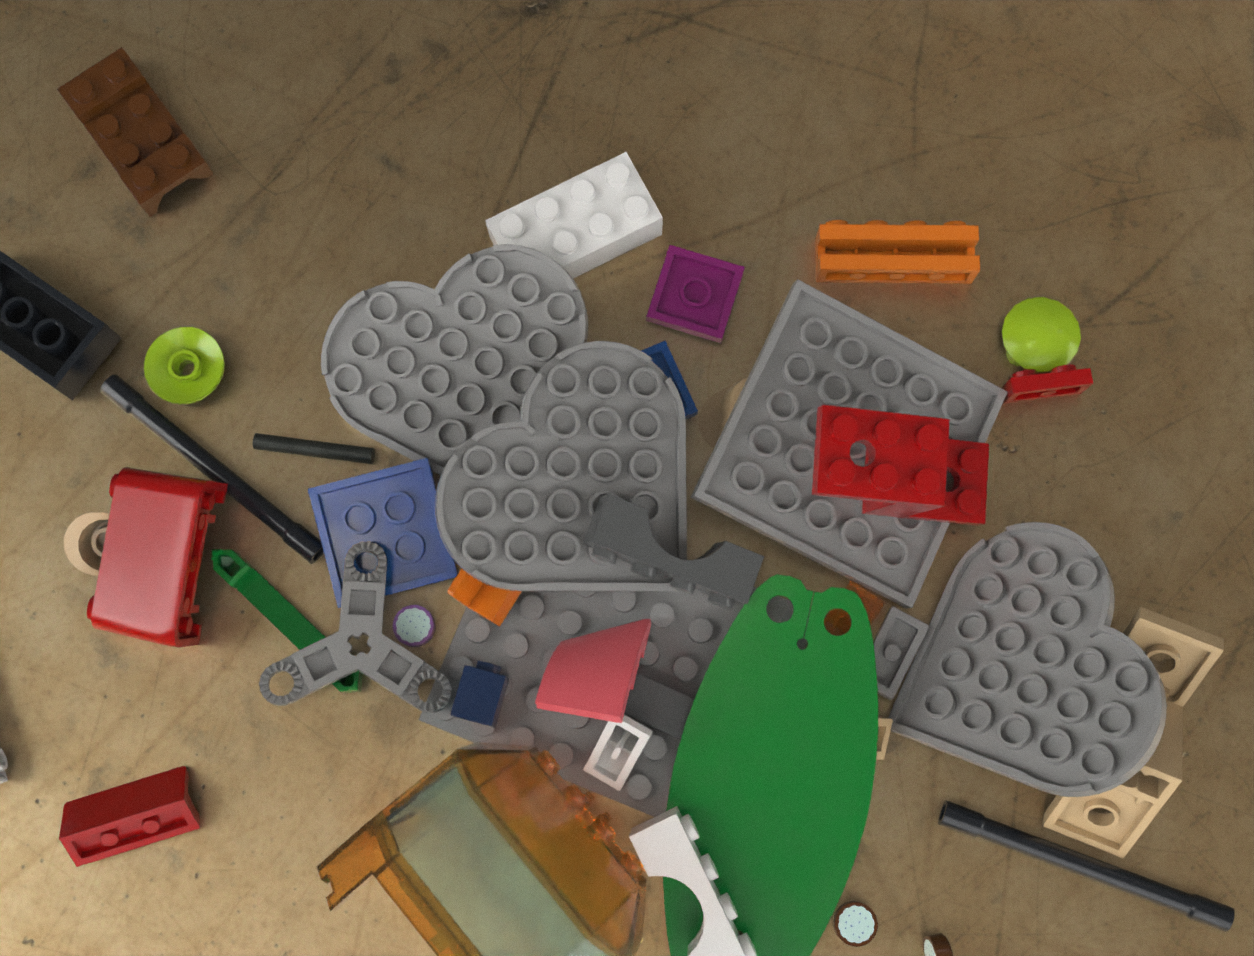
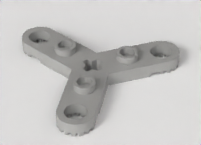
M362 541L354 544L346 554L339 631L273 663L261 674L259 682L260 691L268 702L277 706L290 705L359 671L422 712L435 713L447 705L451 697V684L448 678L424 662V660L382 634L387 557L384 550L378 544ZM363 552L374 554L378 559L376 570L367 574L357 571L354 567V560L359 554ZM362 635L368 636L367 645L371 648L368 654L360 652L357 656L352 655V645L349 643V640L352 637L359 639ZM279 672L289 673L294 680L292 691L284 696L273 694L269 687L271 678ZM432 679L441 685L443 693L438 701L427 703L420 699L418 687L425 680Z

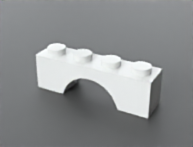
M676 806L631 828L629 838L648 877L664 876L684 883L694 892L701 904L704 916L699 932L688 945L687 956H758L747 932L740 935L733 922V919L738 918V914L728 893L720 895L713 881L719 878V875L710 855L707 853L701 856L694 842L700 836L691 816L687 814L682 817Z

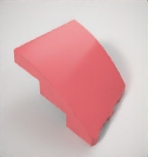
M642 619L561 641L553 652L542 677L535 700L537 709L622 723L629 692L634 688L640 658H644L652 624L651 619Z

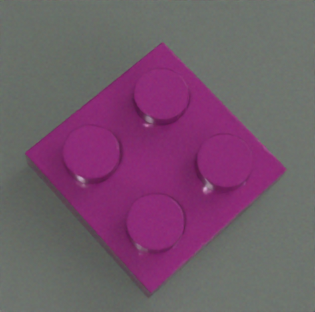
M669 245L646 315V321L721 344L745 267Z

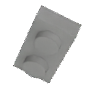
M893 606L889 609L873 640L878 694L888 700H893L930 627Z

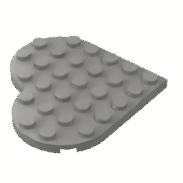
M512 244L493 245V247L464 256L443 275L435 289L415 282L391 281L368 290H363L349 299L340 308L330 323L324 338L321 353L322 375H325L327 388L331 395L329 399L337 412L353 428L413 461L429 458L432 471L441 475L446 463L454 452L474 434L499 423L520 421V412L525 393L540 369L563 350L587 342V309L576 282L560 264L537 250Z
M611 341L585 342L565 349L547 362L531 381L522 402L520 421L504 422L487 427L470 437L454 452L446 463L437 485L435 517L445 548L465 572L486 585L508 591L681 592L669 586L671 579L656 574L655 579L638 575L631 571L633 564L618 558L615 564L600 560L591 555L593 548L583 545L600 497L611 494L648 509L650 529L657 543L667 553L687 560L685 412L680 394L670 377L667 378L663 371L651 361L652 358L629 345Z
M1026 522L1007 526V531L987 541L983 538L966 552L952 572L931 619L930 627L916 653L888 717L893 719L891 732L1053 795L1083 797L1109 791L1123 784L1139 772L1149 761L1161 740L1167 710L1163 682L1156 667L1145 652L1128 636L1110 627L1115 606L1114 586L1108 568L1095 549L1077 533L1059 525L1043 522Z

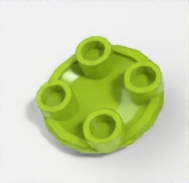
M1046 297L1027 298L1014 305L1006 315L1001 331L1008 361L1015 366H1021L1027 370L1034 369L1038 373L1051 372L1055 367L1068 365L1078 352L1081 340L1079 323L1071 310L1059 301Z

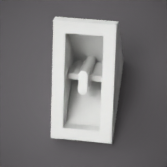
M624 715L622 723L608 721L583 770L620 791L653 731Z

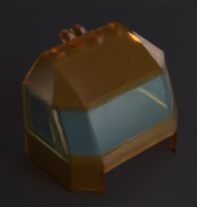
M476 742L456 749L450 756L364 824L317 866L320 879L327 884L331 883L333 892L326 897L330 911L335 909L373 875L437 956H634L643 941L647 880L642 875L645 869L639 859L629 850L624 853L613 840L617 835L608 823L612 819L607 812L599 814L597 817L592 815L587 808L592 804V800L595 797L590 791L584 794L574 783L568 786L557 773L561 769L560 765L548 751L543 750L540 752L537 747L484 742Z

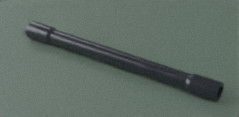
M111 375L104 381L100 392L126 414L136 418L210 480L228 484L226 493L277 533L284 543L306 561L313 564L323 555L324 552L319 538L303 525L294 522L145 401L139 392L118 375Z
M947 800L940 811L938 824L973 838H982L1184 914L1191 920L1217 930L1228 932L1233 924L1235 911L1230 906L1198 894L1186 893L986 818L979 812Z

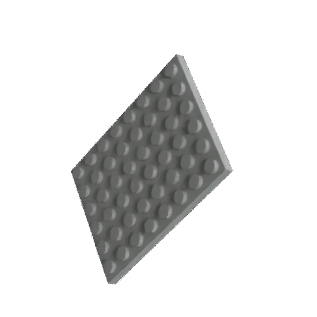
M753 587V590H752L751 595H752V594L755 592V590L757 589L756 587ZM696 589L693 594L684 592L522 591L500 627L466 607L439 670L448 678L451 684L450 700L438 712H422L419 720L656 817L666 812L670 781L680 740L628 716L652 730L653 733L622 789L618 791L585 772L583 769L608 721L537 709L535 700L548 662L561 641L642 619H651L652 624L644 658H640L637 673L695 699L714 655L745 604H733L732 609L722 608L708 602L709 595ZM775 596L768 601L766 612L771 620L783 623L791 618L794 607L791 601ZM803 638L798 640L797 646L799 649L804 650L807 640ZM477 660L502 667L500 675L509 678L496 728L450 715L464 665L476 667ZM437 681L433 684L426 701L427 703H434L442 696L443 690Z

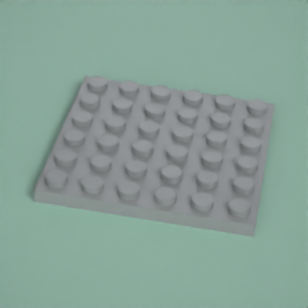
M797 279L791 286L690 498L906 609L913 608L950 523L862 514L863 500L812 495L817 407L832 405L950 419L949 439L985 443L1007 395V391ZM856 442L851 446L850 456L852 461L859 466H865L866 446ZM947 471L946 492H949L953 488L954 479L951 473Z

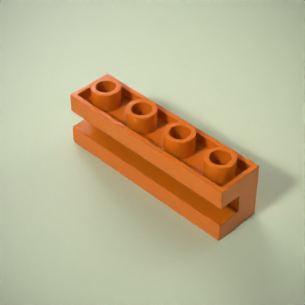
M845 220L828 221L825 224L819 225L815 237L816 283L972 284L980 272V255H975V246L979 241V225H966L963 221H949L943 225H927L925 221L920 220L909 221L903 225H888L883 220H872L865 224H849Z

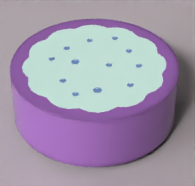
M406 606L398 611L394 617V635L406 646H423L432 639L435 633V620L432 614L422 606Z

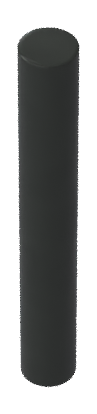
M255 433L253 438V449L368 464H373L375 449L258 433Z

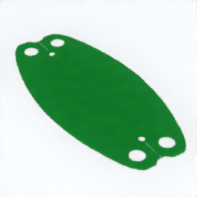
M779 574L766 580L750 596L748 604H745L738 613L706 671L689 712L677 750L666 811L677 806L682 817L687 814L691 816L700 836L694 842L701 856L707 853L710 855L719 875V878L713 881L720 895L728 893L738 914V918L733 919L737 930H740L742 933L747 932L757 955L810 956L843 893L858 852L869 812L878 742L877 673L870 622L867 611L857 593L837 587H830L822 593L807 590L801 580ZM777 595L789 598L794 607L791 618L783 623L771 620L766 612L768 601ZM843 609L850 615L851 627L848 632L841 636H835L826 630L824 618L830 610ZM804 638L807 640L808 646L806 649L801 650L798 648L797 642ZM663 876L665 918L670 955L687 956L688 945L699 932L703 922L702 907L694 892L684 883Z

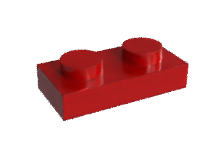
M1068 364L1053 368L1051 370L1052 373L1037 374L1034 369L1015 372L1012 374V378L1002 387V389L1007 391L1003 402L1011 403L1082 394L1093 384L1091 368L1076 369V365Z

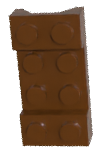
M122 47L57 89L149 217L157 213L163 195L187 179L209 178L214 175L203 157Z

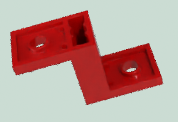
M821 405L817 407L812 495L863 500L862 514L975 526L985 525L989 443L949 439L950 419ZM856 442L866 446L865 466H859L851 459L850 449ZM947 471L951 473L954 479L953 488L949 492H946Z

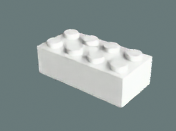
M624 152L485 220L493 245L512 244L537 250L555 260L574 279L661 236L663 217L627 152Z

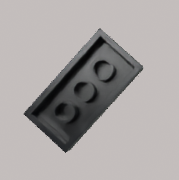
M0 251V350L73 401L118 344L121 337L103 321Z

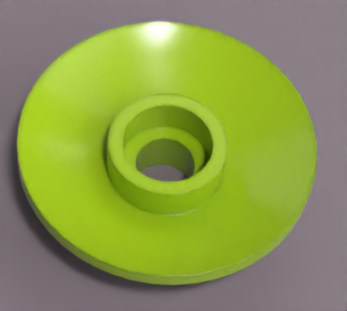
M194 327L174 328L161 334L149 347L144 360L145 379L151 390L161 399L173 404H192L209 396L219 385L224 373V355L217 341L207 332ZM188 364H194V371L189 375H183V368Z

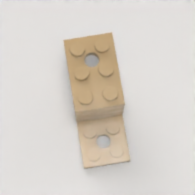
M1143 607L1138 609L1123 634L1132 639L1153 662L1163 682L1167 710L1161 740L1143 768L1123 784L1109 791L1091 796L1064 797L1056 795L1043 817V827L1121 858L1126 856L1183 781V706L1224 651L1223 638ZM1157 653H1165L1173 658L1157 661L1151 656ZM1104 808L1107 809V811H1104L1103 813H1098L1093 811L1092 809Z

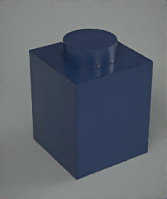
M478 660L476 667L464 665L450 715L496 728L509 678L500 675L502 667Z

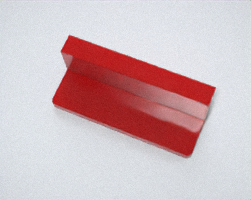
M185 766L177 767L66 802L63 808L59 840L76 867L199 829L200 815L188 795L189 772Z

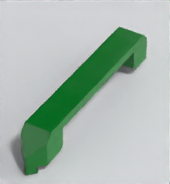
M211 549L213 570L231 587L237 589L299 650L326 638L240 554L234 550ZM356 671L332 683V685L342 693L361 692L363 674Z

